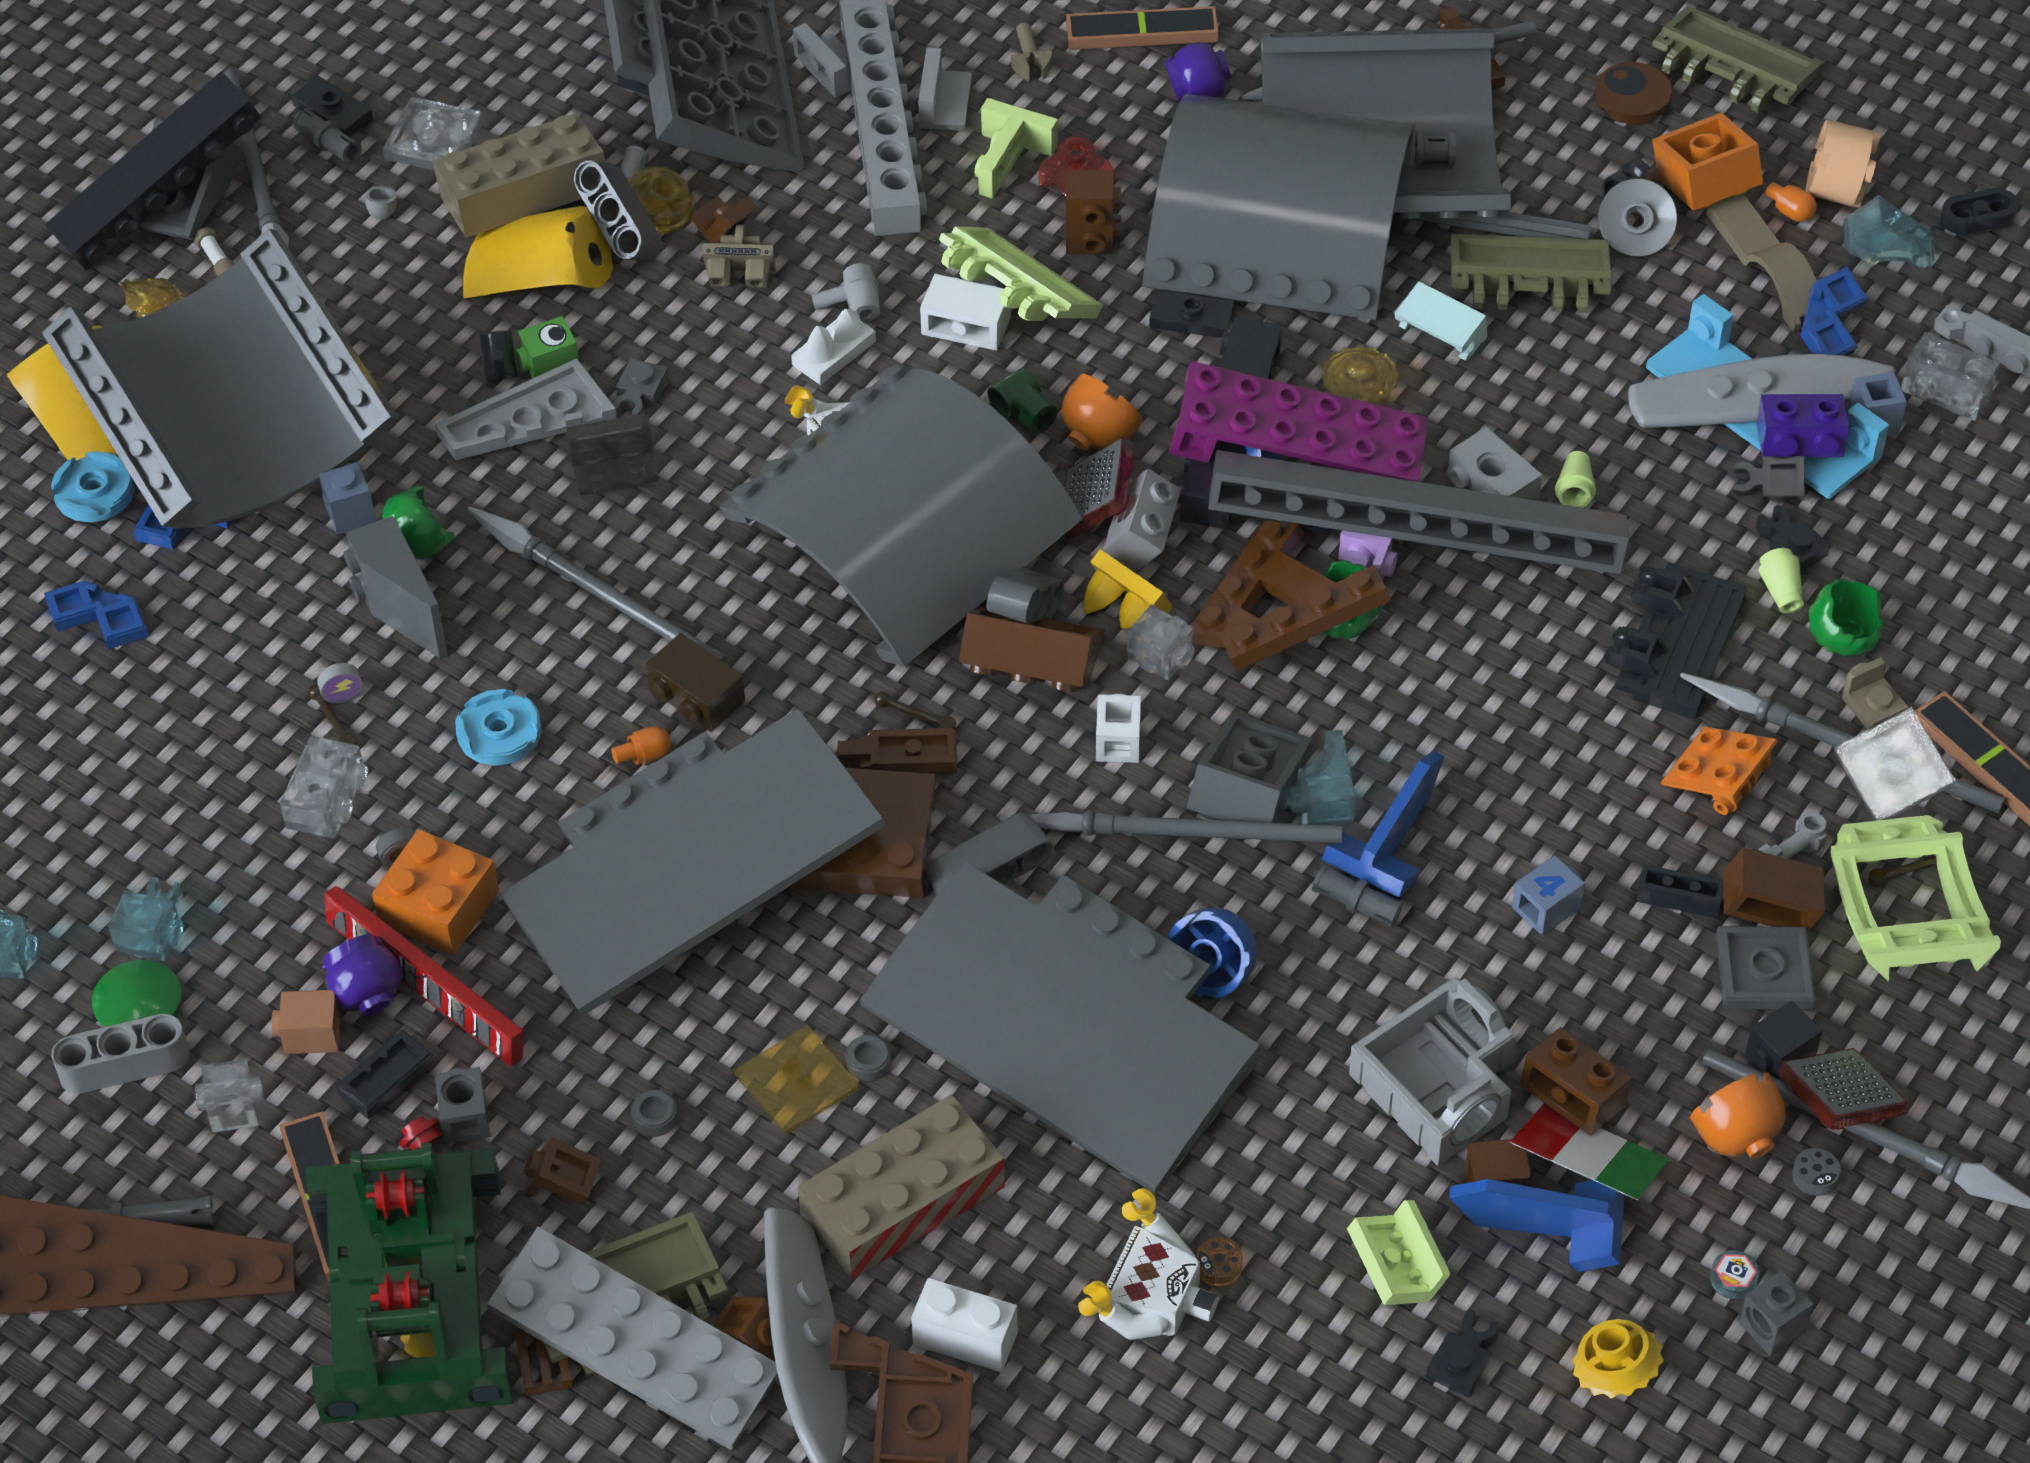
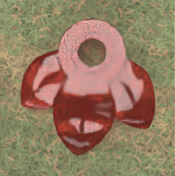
M1071 136L1059 144L1056 154L1046 158L1041 163L1038 181L1040 186L1058 184L1062 195L1066 198V170H1114L1107 159L1095 154V148L1088 139L1080 136ZM1078 150L1083 153L1079 156H1074L1070 151ZM1115 173L1113 176V187L1115 185Z

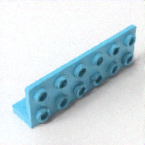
M1702 294L1692 302L1688 329L1649 358L1646 368L1659 378L1693 370L1751 360L1752 358L1729 343L1734 315L1705 294ZM1858 402L1847 410L1849 431L1845 456L1826 458L1804 457V482L1828 499L1836 495L1883 455L1889 424ZM1757 421L1724 424L1761 451Z

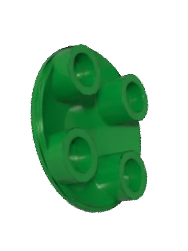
M134 960L122 963L103 975L95 986L92 994L93 1013L103 1027L158 1014H170L178 1018L177 1009L182 996L180 982L171 969L155 961Z

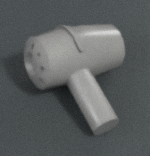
M858 263L847 267L843 271L844 285L811 294L815 309L847 301L849 308L859 315L862 322H870L880 315L879 282L875 278L872 267L868 264Z

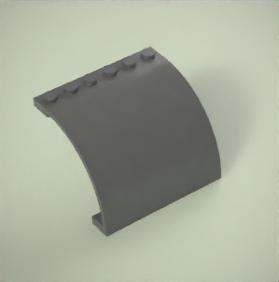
M1490 28L1261 33L1262 103L1415 124L1409 163L1403 162L1393 213L1399 212V218H1421L1422 212H1438V217L1456 218L1461 217V211H1477V216L1497 217L1501 215V210H1511V194L1506 188L1502 187L1496 156L1491 89V48H1494V32ZM1416 131H1423L1424 134H1447L1448 131H1455V165H1449L1447 161H1424L1422 165H1416Z
M1191 93L1184 94L1175 112L1160 170L1142 287L1377 320L1397 190L1403 162L1409 163L1415 124Z
M266 230L240 254L242 258L228 270L202 288L163 309L125 323L92 329L81 309L69 307L42 332L162 526L172 528L209 526L238 519L280 503L319 482L318 474L343 466L399 419L278 231Z
M893 365L885 369L880 374V379L871 387L856 392L850 398L851 402L847 406L823 418L821 426L814 432L795 440L791 445V450L785 455L766 463L761 468V474L756 478L736 487L731 492V497L721 504L720 508L727 520L749 524L753 520L782 534L810 555L854 599L881 634L884 640L874 647L881 660L905 667L962 620L968 612L974 610L986 600L992 583L998 575L1027 566L1079 523L1082 517L1063 485L1042 457L994 408L970 390L945 376L920 368Z

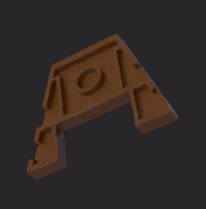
M833 1323L830 1357L831 1370L880 1373L873 1463H968L973 1374L920 1353L912 1354L889 1345L888 1341L875 1336H872V1338L851 1330L850 1326L842 1323Z

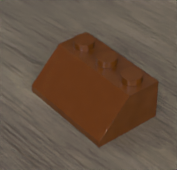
M983 605L967 613L959 663L969 664V671L977 674L994 675L995 670L1011 673L1010 679L1017 682L1034 684L1036 678L1052 681L1051 687L1054 689L1076 692L1077 686L1083 687L1090 682L1105 629L1052 618H1045L1027 624L987 611L986 605Z

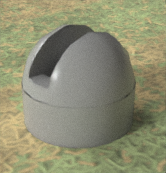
M376 186L367 190L366 207L369 214L376 219L385 220L389 218L397 207L396 191L386 186Z

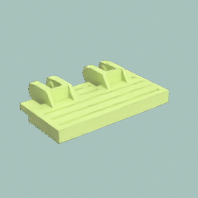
M955 226L952 233H942L939 238L941 242L949 246L942 257L941 262L943 265L950 269H960V276L968 281L985 282L992 275L1007 285L1001 293L1000 303L1008 308H1019L1018 314L1025 320L1043 321L1049 314L1054 318L1097 319L1103 307L1102 303L989 228Z

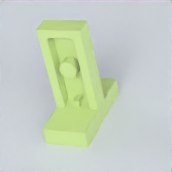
M987 98L981 107L982 135L992 139L986 155H981L978 158L975 166L974 175L978 178L979 195L994 198L1023 148L1052 156L1058 147V119Z

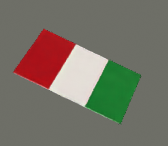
M1545 1103L1510 1140V1143L1636 1200H1638L1669 1161L1664 1156L1601 1128L1591 1136Z

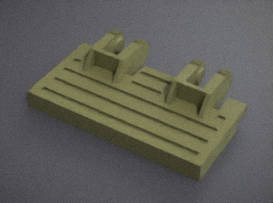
M1687 6L1669 21L1652 44V47L1664 52L1671 49L1664 59L1662 71L1672 74L1681 65H1685L1683 80L1690 84L1704 74L1706 70L1733 82L1741 75L1732 87L1729 100L1738 104L1749 94L1754 95L1751 100L1750 109L1757 113L1766 108L1773 99L1787 105L1818 77L1822 65L1821 62L1690 6Z
M1451 234V288L1468 289L1469 280H1473L1474 309L1483 308L1485 294H1497L1496 304L1498 309L1507 310L1509 296L1508 281H1513L1514 291L1548 292V283H1552L1553 312H1562L1565 305V297H1576L1578 313H1587L1588 284L1593 285V294L1610 295L1611 266L1608 240Z
M693 1211L586 1252L589 1256L675 1305L688 1301L693 1315L712 1325L710 1315L697 1287L703 1286L710 1301L728 1294V1289L720 1274L719 1266ZM543 1342L552 1363L569 1357ZM580 1363L586 1376L596 1373Z

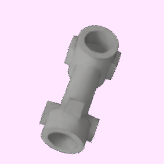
M1805 813L1796 821L1795 834L1778 846L1775 844L1771 847L1766 843L1758 850L1785 859L1792 858L1800 851L1809 854L1816 853L1825 846L1827 822L1819 813Z

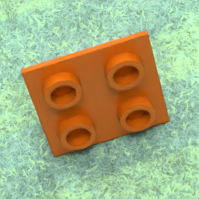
M1704 726L1663 778L1661 785L1710 794L1714 799L1713 808L1715 811L1722 815L1734 812L1738 808L1742 795H1747L1751 791V788L1758 782V777L1771 765L1770 757L1772 754L1770 751L1776 745L1777 739Z

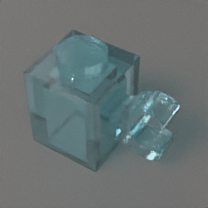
M153 877L147 884L146 895L128 891L123 892L108 927L117 952L166 961L172 946L179 944L183 934V921L179 920L176 909L182 901L183 892L180 882L175 881L168 893L160 894L161 886L159 879Z

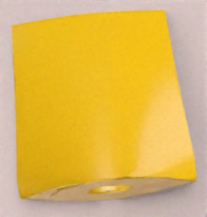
M584 206L522 217L508 224L478 233L470 247L465 262L463 298L556 285H579L586 288H600L610 279L613 270L611 246L589 209ZM569 222L574 223L575 233L566 231V226ZM591 242L595 243L600 249L602 255L600 266L593 264L590 259L588 248Z
M97 325V326H92V329L103 328V327H101L100 325ZM49 343L7 373L13 386L37 416L67 460L73 457L78 460L86 457L85 453L94 451L117 454Z

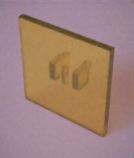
M808 1025L733 1070L734 1075L785 1135L859 1089V1084Z

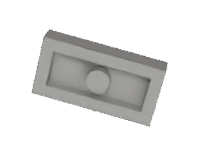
M806 23L793 28L794 55L835 98L851 91L845 47L834 34H828L819 38Z
M926 48L918 100L919 128L963 131L966 126L972 73L942 70L941 48Z

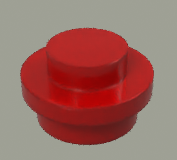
M424 1115L416 1118L401 1130L405 1137L399 1142L400 1147L406 1150L421 1148L422 1143L431 1142L432 1145L436 1144L443 1137L442 1132L438 1128L441 1124L437 1117L427 1120Z

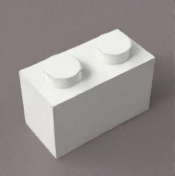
M934 274L920 307L921 334L997 351L1011 318V308L1005 307L999 301L1004 288Z
M927 1278L911 1316L914 1346L998 1372L1003 1371L1018 1334L1016 1304Z

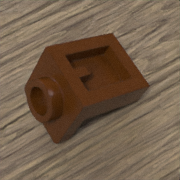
M748 196L736 204L731 200L724 203L720 197H715L694 211L690 219L710 243L719 244L721 235H732L735 232L736 224H744L755 212L757 206Z
M551 1137L540 1151L534 1149L527 1159L523 1175L529 1178L524 1193L533 1196L540 1187H543L583 1205L589 1198L601 1159Z
M732 1296L713 1327L774 1361L768 1299Z

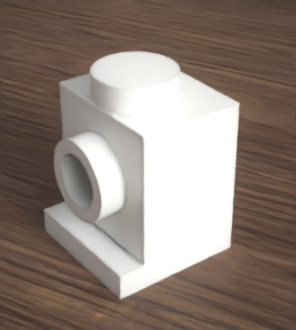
M1125 694L1098 695L1096 761L1139 763L1141 696Z

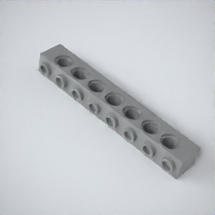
M839 0L841 31L874 236L921 232L920 216L927 215L925 192H918L917 189L922 188V172L920 164L913 165V161L918 160L916 137L909 138L908 136L909 133H913L911 110L904 111V107L909 105L907 84L899 83V80H904L902 57L895 58V54H899L898 32L890 30V28H895L893 5L886 6L885 0Z

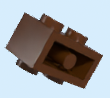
M1066 170V254H1113V238H1121V214H1113V211H1121V187H1113L1114 171Z
M1560 1027L1527 1054L1520 1086L1592 1136L1625 1107L1632 1077L1619 1066L1611 1063L1588 1047L1582 1040L1575 1038Z

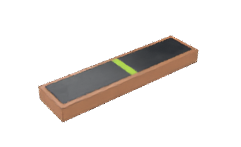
M1215 6L1066 14L1069 50L1218 42Z
M1945 691L1913 712L1911 720L1987 789L1996 795L2004 797L2003 803L2030 826V766Z
M322 1111L280 1124L279 1127L327 1282H330L327 1212L315 1214L307 1194L306 1167L339 1164L330 1131Z

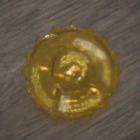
M654 166L647 167L644 170H636L633 176L627 178L657 231L668 234L673 229L681 230L683 224L690 221L691 213L695 210L693 205L694 196L690 192L684 178L676 171L667 167Z
M135 278L132 281L125 279L124 282H120L124 290L126 306L137 312V318L163 309L188 296V292H181L165 278L141 280Z
M1360 345L1354 348L1343 347L1340 352L1331 353L1330 359L1323 362L1324 370L1320 374L1324 380L1323 386L1331 394L1375 405L1380 404L1397 387L1396 381L1400 376L1396 371V363L1389 360L1387 353H1379L1375 347L1366 349Z

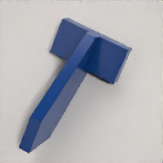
M1432 751L1418 761L1367 844L1344 833L1343 843H1329L1326 846L1322 861L1363 879L1397 897H1400L1416 884L1420 869L1393 857L1392 854L1429 802L1445 756Z
M1491 1179L1450 1186L1449 1199L1475 1226L1571 1237L1569 1264L1577 1272L1620 1264L1625 1194L1594 1180L1575 1183L1574 1195Z

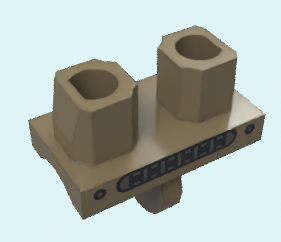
M736 224L735 235H721L720 244L703 243L702 257L705 269L708 272L709 283L712 287H727L731 285V270L745 271L746 286L766 288L770 271L776 272L774 246L760 245V236L746 235L745 224Z

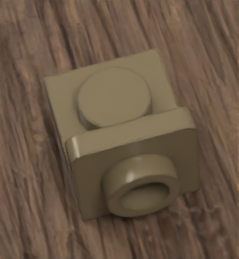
M1882 657L1869 663L1862 662L1854 666L1847 674L1842 694V700L1871 734L1906 718L1909 709L1907 704L1885 680L1884 675L1887 663Z

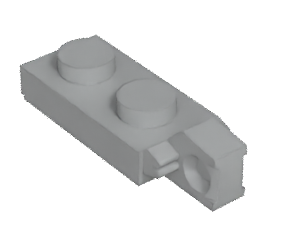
M1948 304L1935 319L1934 330L1948 340L1955 339L1959 344L1968 346L1976 354L1986 355L2005 365L2009 370L2030 378V336L1977 310L1969 314Z

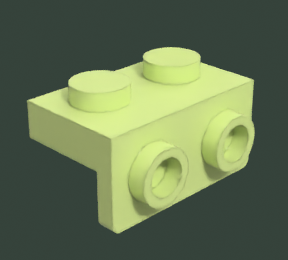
M1404 1200L1393 1215L1357 1217L1347 1228L1384 1305L1429 1302L1450 1275L1446 1262L1414 1200Z

